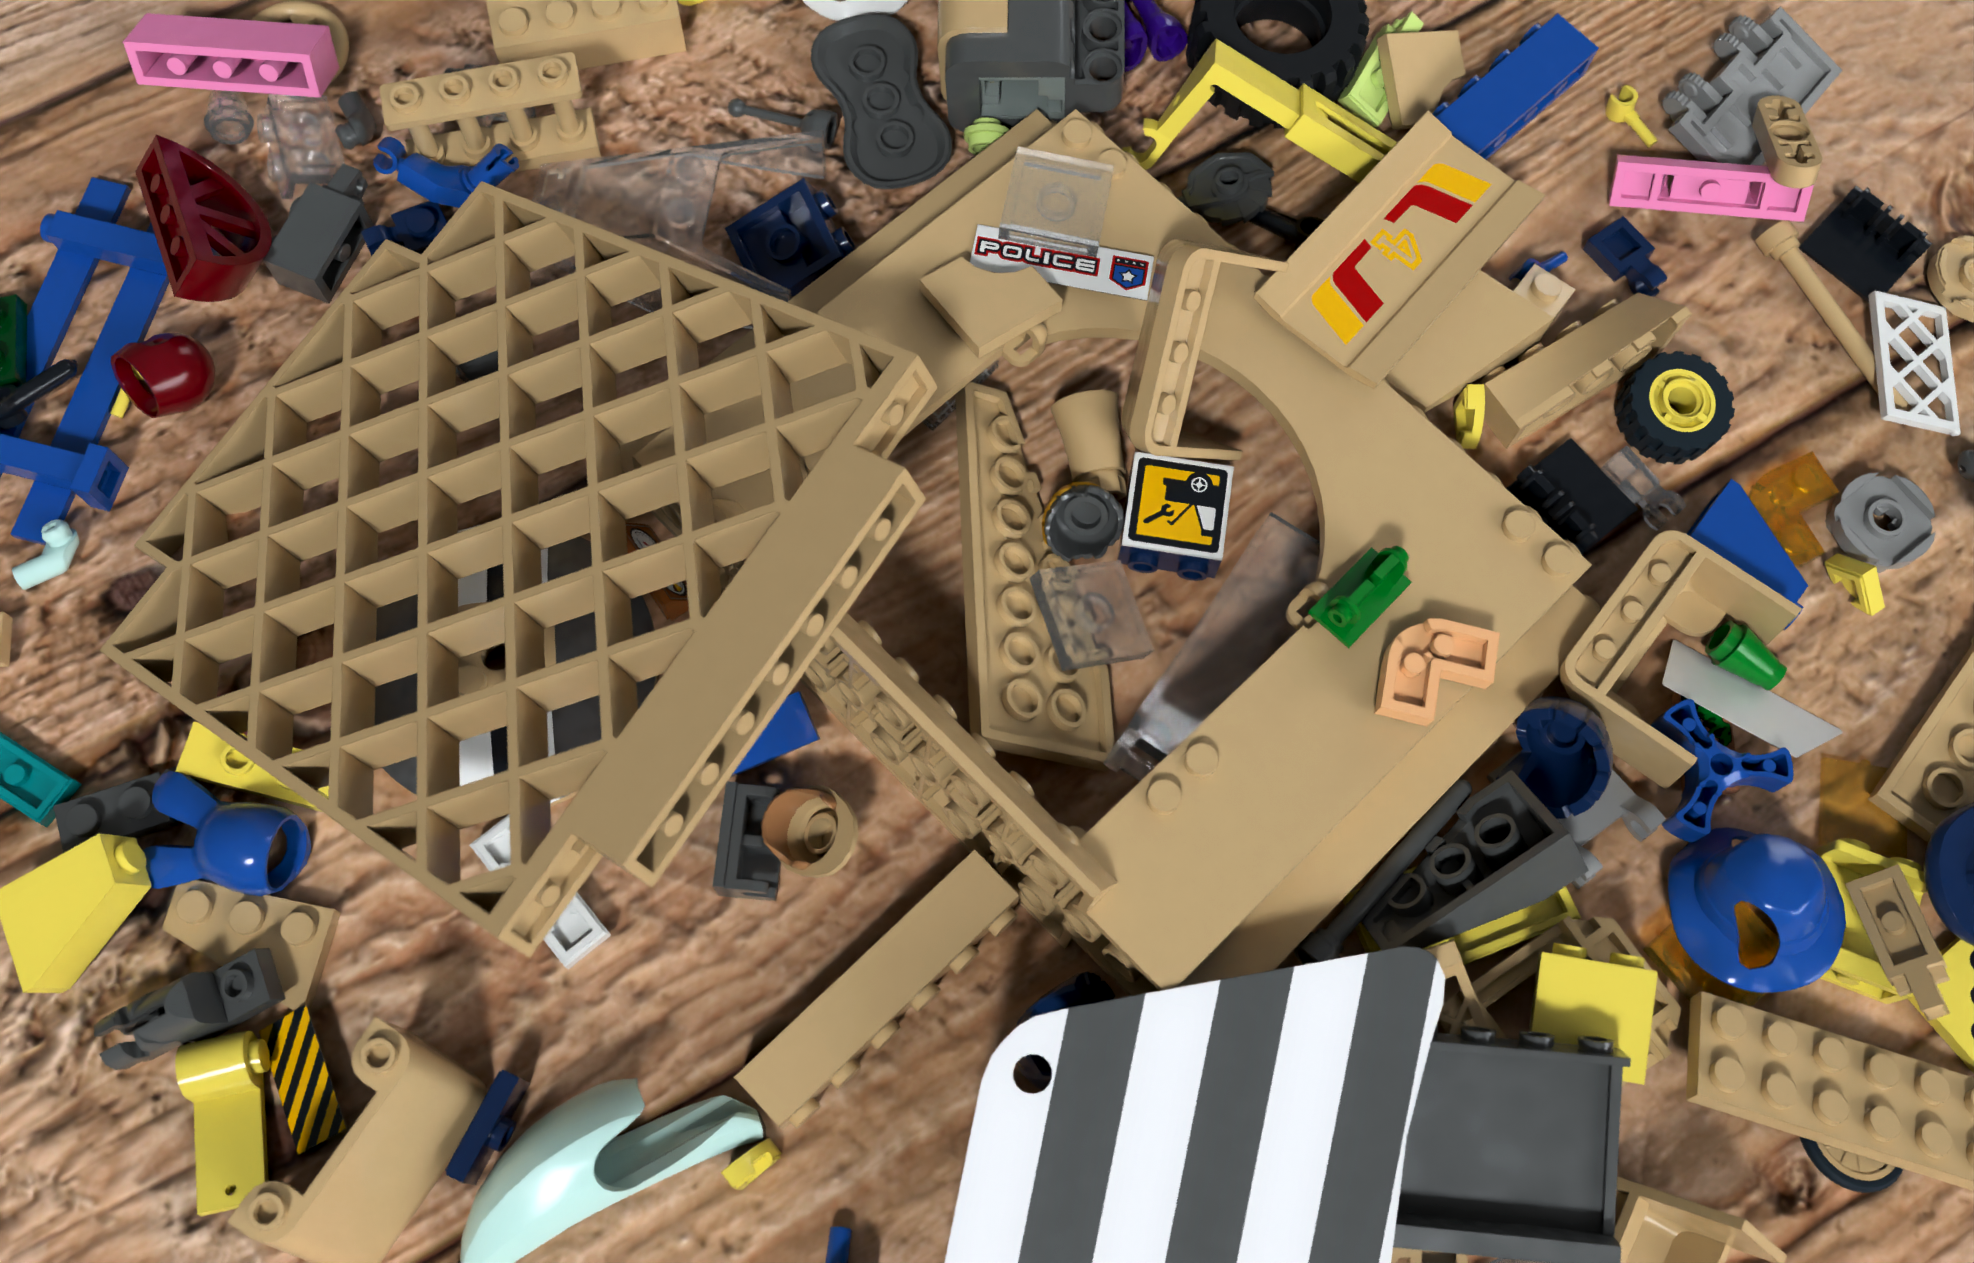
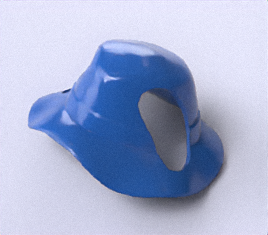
M1729 827L1715 828L1701 839L1689 842L1670 862L1668 894L1675 933L1687 954L1710 975L1742 990L1774 993L1794 990L1809 985L1824 975L1834 963L1840 951L1846 927L1844 902L1828 866L1819 855L1807 846L1781 835L1755 834ZM1733 839L1743 840L1736 846H1732ZM1740 901L1751 903L1764 911L1772 919L1779 934V947L1776 955L1768 964L1758 968H1746L1739 962L1740 938L1734 906Z

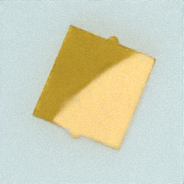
M1827 757L1821 759L1818 845L1823 846L1839 838H1851L1868 844L1871 852L1881 856L1907 858V827L1868 800V797L1888 768L1873 766L1866 759L1858 763Z

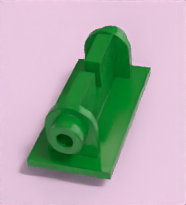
M1399 546L1383 548L1379 553L1371 548L1308 611V614L1349 649L1412 583L1403 575L1407 571V562L1409 561L1407 552Z

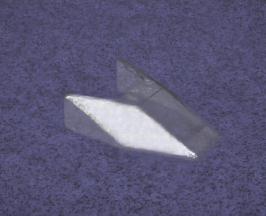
M823 130L545 163L540 166L532 201L788 302L791 299V291L706 249L702 241L720 163L825 179ZM575 255L551 265L572 274L576 272ZM661 288L627 302L649 313L662 309ZM753 323L741 328L753 329Z

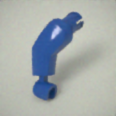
M385 137L377 145L381 152L387 153L391 158L378 153L373 159L374 167L378 172L391 174L397 170V181L433 203L457 208L461 207L481 181L496 187L509 174L519 168L517 157H513L508 163L505 161L513 152L507 146L499 143L474 167L465 165L445 166L417 152L404 159L406 155L405 148L399 140L393 137Z

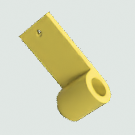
M249 1030L183 1044L177 1049L175 1069L178 1085L183 1096L194 1103L197 1215L200 1216L237 1209L245 1196L255 1186L269 1182L263 1073L267 1072L270 1068V1054L265 1040H257L256 1035Z

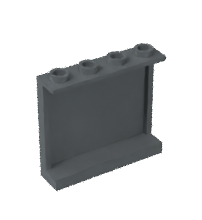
M1436 1025L1407 1134L1393 1247L1544 1263H1620L1621 1245L1614 1237L1622 1072L1623 1067H1630L1631 1058L1620 1048H1614L1613 1040L1603 1037L1579 1036L1578 1045L1554 1043L1555 1036L1544 1032L1520 1031L1519 1040L1496 1038V1030L1477 1026L1461 1027V1035L1438 1033V1025Z

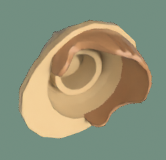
M823 785L786 789L784 792L776 795L768 804L761 822L763 842L787 870L806 877L819 878L835 874L847 864L855 850L858 839V821L850 804L839 793Z

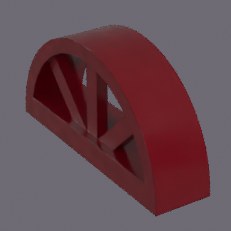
M156 135L135 172L174 297L200 302H218L234 298L246 289L271 248L272 232L268 220L251 195L225 171L185 146ZM213 227H217L223 235H221ZM211 247L222 256L213 255Z

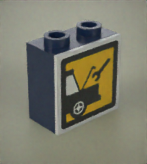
M1135 452L1129 473L1124 509L1125 520L1120 537L1117 563L1126 564L1129 569L1140 573H1153L1157 569L1177 572L1179 577L1192 581L1205 580L1207 577L1215 578L1223 559L1234 467Z

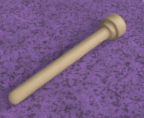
M1782 220L1763 232L1755 240V243L1765 257L1772 256L1775 262L1781 260L1878 394L1874 353L1798 250L1801 244L1797 237L1800 234L1791 221ZM1893 387L1895 409L1908 411L1909 403Z

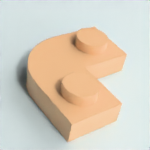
M1430 618L1422 624H1417L1403 630L1392 640L1384 653L1374 714L1427 727L1435 718L1440 678L1487 689L1494 683L1500 633L1439 618Z

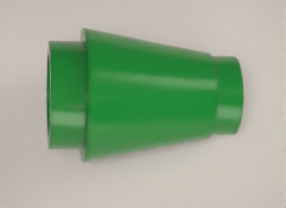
M1733 621L1724 623L1713 633L1705 647V652L1712 657L1711 662L1713 665L1757 686H1761L1767 691L1774 688L1783 679L1787 670L1786 666L1779 662L1778 658L1746 624L1737 625Z

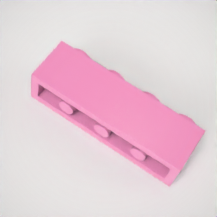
M146 13L123 41L133 73L139 85L321 98L339 70L329 26Z

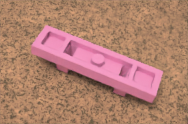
M1617 155L1609 193V206L1804 222L1814 184L1807 188L1785 187L1772 179L1768 166ZM1668 175H1673L1670 192H1668Z

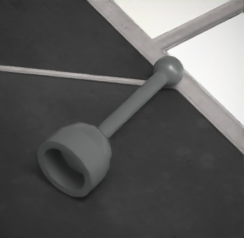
M737 98L731 100L728 104V111L733 117L748 115L798 127L801 129L804 139L816 147L830 149L836 138L838 115L834 111L813 109L801 119L747 106L741 99Z

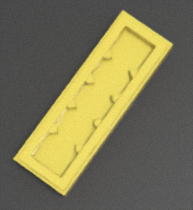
M193 722L175 772L203 782L320 811L199 722ZM292 747V754L302 751V749ZM329 785L318 790L328 796Z

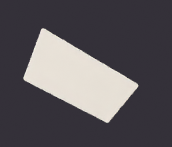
M1677 640L1672 641L1662 681L1665 687L1687 699H1692L1696 704L1779 749L1787 748L1791 756L1797 758L1843 733L1839 728L1771 691H1767L1761 686H1757L1713 665L1710 658Z

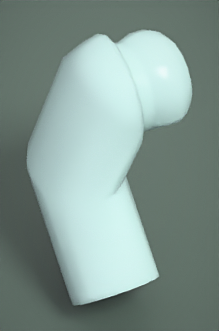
M55 519L46 523L41 530L42 539L46 542L42 554L12 568L14 578L23 590L59 576L69 569L80 542L77 531L70 528L66 521Z

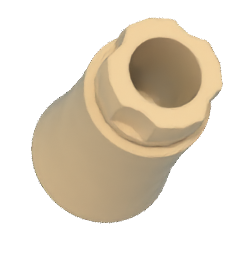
M1088 390L1059 399L1051 406V411L1062 437L1072 482L1094 483L1107 490L1117 501L1123 499L1127 495V488L1123 476L1126 473L1118 423V394L1111 390Z

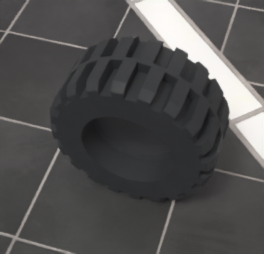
M1195 0L1187 40V65L1193 71L1202 56L1217 38L1296 89H1299L1304 83L1329 100L1337 103L1344 88L1348 87L1353 79L1367 43L1366 38L1369 32V18L1365 13L1367 5L1365 0ZM1258 20L1280 21L1302 32L1313 47L1291 54L1270 52L1258 47L1247 39L1241 32L1240 27ZM1212 85L1215 88V93L1208 101L1214 107H1217L1219 104L1225 108V115L1235 120L1240 116L1250 120L1249 125L1262 128L1263 123L1273 124L1274 129L1285 128L1219 86Z

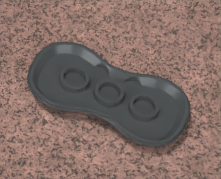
M883 14L857 15L826 27L817 35L813 42L811 63L818 79L833 94L842 110L844 118L843 153L847 166L855 177L864 184L877 189L890 190L916 185L942 171L950 159L952 140L946 124L925 101L918 86V50L914 36L898 19Z

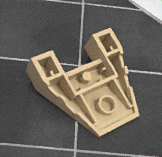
M1536 264L1532 266L1514 291L1480 270L1385 378L1389 382L1390 387L1408 403L1419 407L1425 413L1461 393L1467 384H1471L1517 357L1520 358L1527 350L1537 345L1560 314L1575 289Z

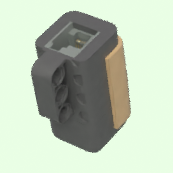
M938 0L937 48L941 93L947 101L950 125L956 130L964 132L966 127L973 125L974 120L989 117L1000 120L1001 125L1010 130L1036 109L1050 121L1059 123L1075 109L1079 112H1105L1117 107L1122 100L1125 69L1124 0Z

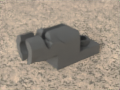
M254 948L213 972L189 973L102 1018L94 1025V1037L105 1036L114 1030H120L124 1035H134L135 1038L133 1042L118 1043L100 1053L99 1055L104 1064L114 1070L129 1069L140 1062L153 1060L177 1046L214 1038L285 1000L270 948Z

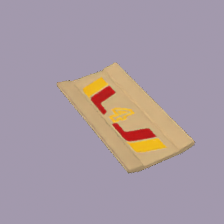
M1427 111L1285 261L1289 263L1287 273L1276 271L1255 293L1254 299L1272 318L1350 377L1375 389L1540 204L1546 194L1519 180H1513L1453 137L1452 132L1432 113Z

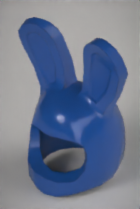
M168 771L161 775L154 785L152 792L154 807L169 817L194 826L197 829L194 846L156 845L143 850L146 856V870L152 885L151 888L161 889L185 884L197 879H205L235 892L264 896L282 891L299 875L307 864L311 853V838L308 828L287 807L254 802L220 801L194 779L175 771ZM282 827L286 835L287 850L281 863L270 873H267L270 848L277 831Z

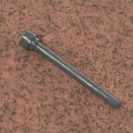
M1458 779L1438 799L1326 929L1318 928L1315 933L1310 932L1293 950L1303 965L1341 958L1340 954L1344 950L1342 945L1344 940L1470 797L1472 786L1467 780Z

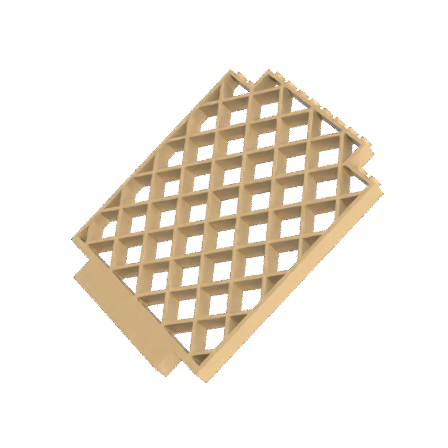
M481 181L422 254L385 239L134 546L166 569L99 651L494 937L530 958L603 856L651 888L661 877L925 502L926 497L907 469L887 460V458L938 386L919 355ZM575 255L576 272L531 289V272ZM496 286L497 303L456 318V301ZM661 288L662 309L612 327V306ZM419 316V333L382 347V330ZM578 320L579 340L533 357L534 336ZM753 323L755 348L699 368L698 343ZM498 350V371L456 386V366ZM667 355L669 380L617 399L615 374ZM845 363L852 364L856 390L793 412L790 383ZM419 380V401L380 415L381 394ZM582 387V412L536 428L535 404ZM761 394L765 423L707 443L705 414ZM341 410L340 431L306 443L308 422ZM499 418V443L457 458V433ZM673 426L675 455L622 474L620 445ZM418 448V472L379 487V463ZM827 449L806 479L802 481L800 458ZM264 453V459L256 462L259 459V457ZM586 458L587 487L539 504L538 475ZM768 469L771 470L773 503L715 523L712 489ZM339 478L338 502L303 515L304 490ZM501 489L502 517L458 533L457 505ZM679 501L682 535L627 554L625 520ZM261 507L260 531L228 542L225 515L248 512ZM418 519V548L378 562V533ZM590 533L592 566L542 583L541 550ZM184 543L183 559L176 561L171 558ZM336 549V577L299 590L301 561ZM747 559L722 593L719 568ZM503 564L504 597L458 613V579ZM257 578L255 606L223 618L225 589ZM686 580L690 619L633 638L631 599ZM418 594V627L376 642L377 608ZM595 611L597 650L545 668L544 629ZM334 624L333 657L296 670L297 636ZM505 643L506 681L459 697V658ZM252 653L250 686L217 697L219 664ZM417 673V711L375 725V687ZM663 674L638 709L636 682ZM599 695L602 739L549 757L547 712ZM331 703L330 741L292 754L294 715ZM507 726L508 770L460 786L459 742ZM247 732V738L241 735V733ZM417 756V800L373 815L374 770ZM329 785L328 796L318 790ZM578 792L551 829L550 800ZM509 814L511 865L461 880L460 830ZM417 844L416 859L402 850V848Z

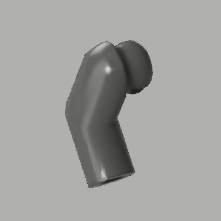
M355 91L347 92L339 98L338 105L348 122L338 125L335 132L345 149H353L360 143L362 146H365L371 141L376 133V123L360 94Z

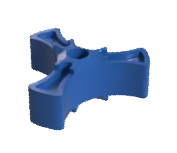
M1692 699L1683 700L1675 704L1650 725L1698 757L1694 765L1684 773L1685 787L1681 794L1680 804L1662 823L1665 830L1684 841L1695 842L1711 832L1713 807L1718 797L1722 795L1726 788L1745 785L1759 787L1769 792H1776L1793 781V763L1787 748L1783 747L1768 754L1751 755V753H1739L1725 747L1715 740L1713 733L1709 734L1698 717L1695 702Z

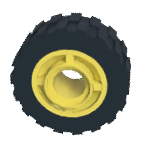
M1674 351L1672 354L1664 352L1657 354L1652 360L1649 358L1623 383L1624 387L1618 392L1616 397L1618 405L1615 407V416H1618V428L1626 436V442L1631 447L1634 446L1639 450V454L1642 456L1653 458L1656 462L1662 464L1667 462H1673L1674 465L1683 464L1689 459L1693 461L1700 457L1728 432L1731 426L1729 424L1730 420L1734 417L1735 408H1732L1734 397L1732 391L1728 389V382L1724 375L1721 376L1715 370L1716 367L1713 364L1701 360L1700 356L1695 354L1687 355L1682 351ZM1669 403L1673 404L1678 409L1679 413L1674 411Z

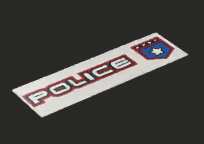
M979 224L970 263L975 267L994 273L1016 272L1033 266L1048 283L1146 301L1154 261L1153 256Z

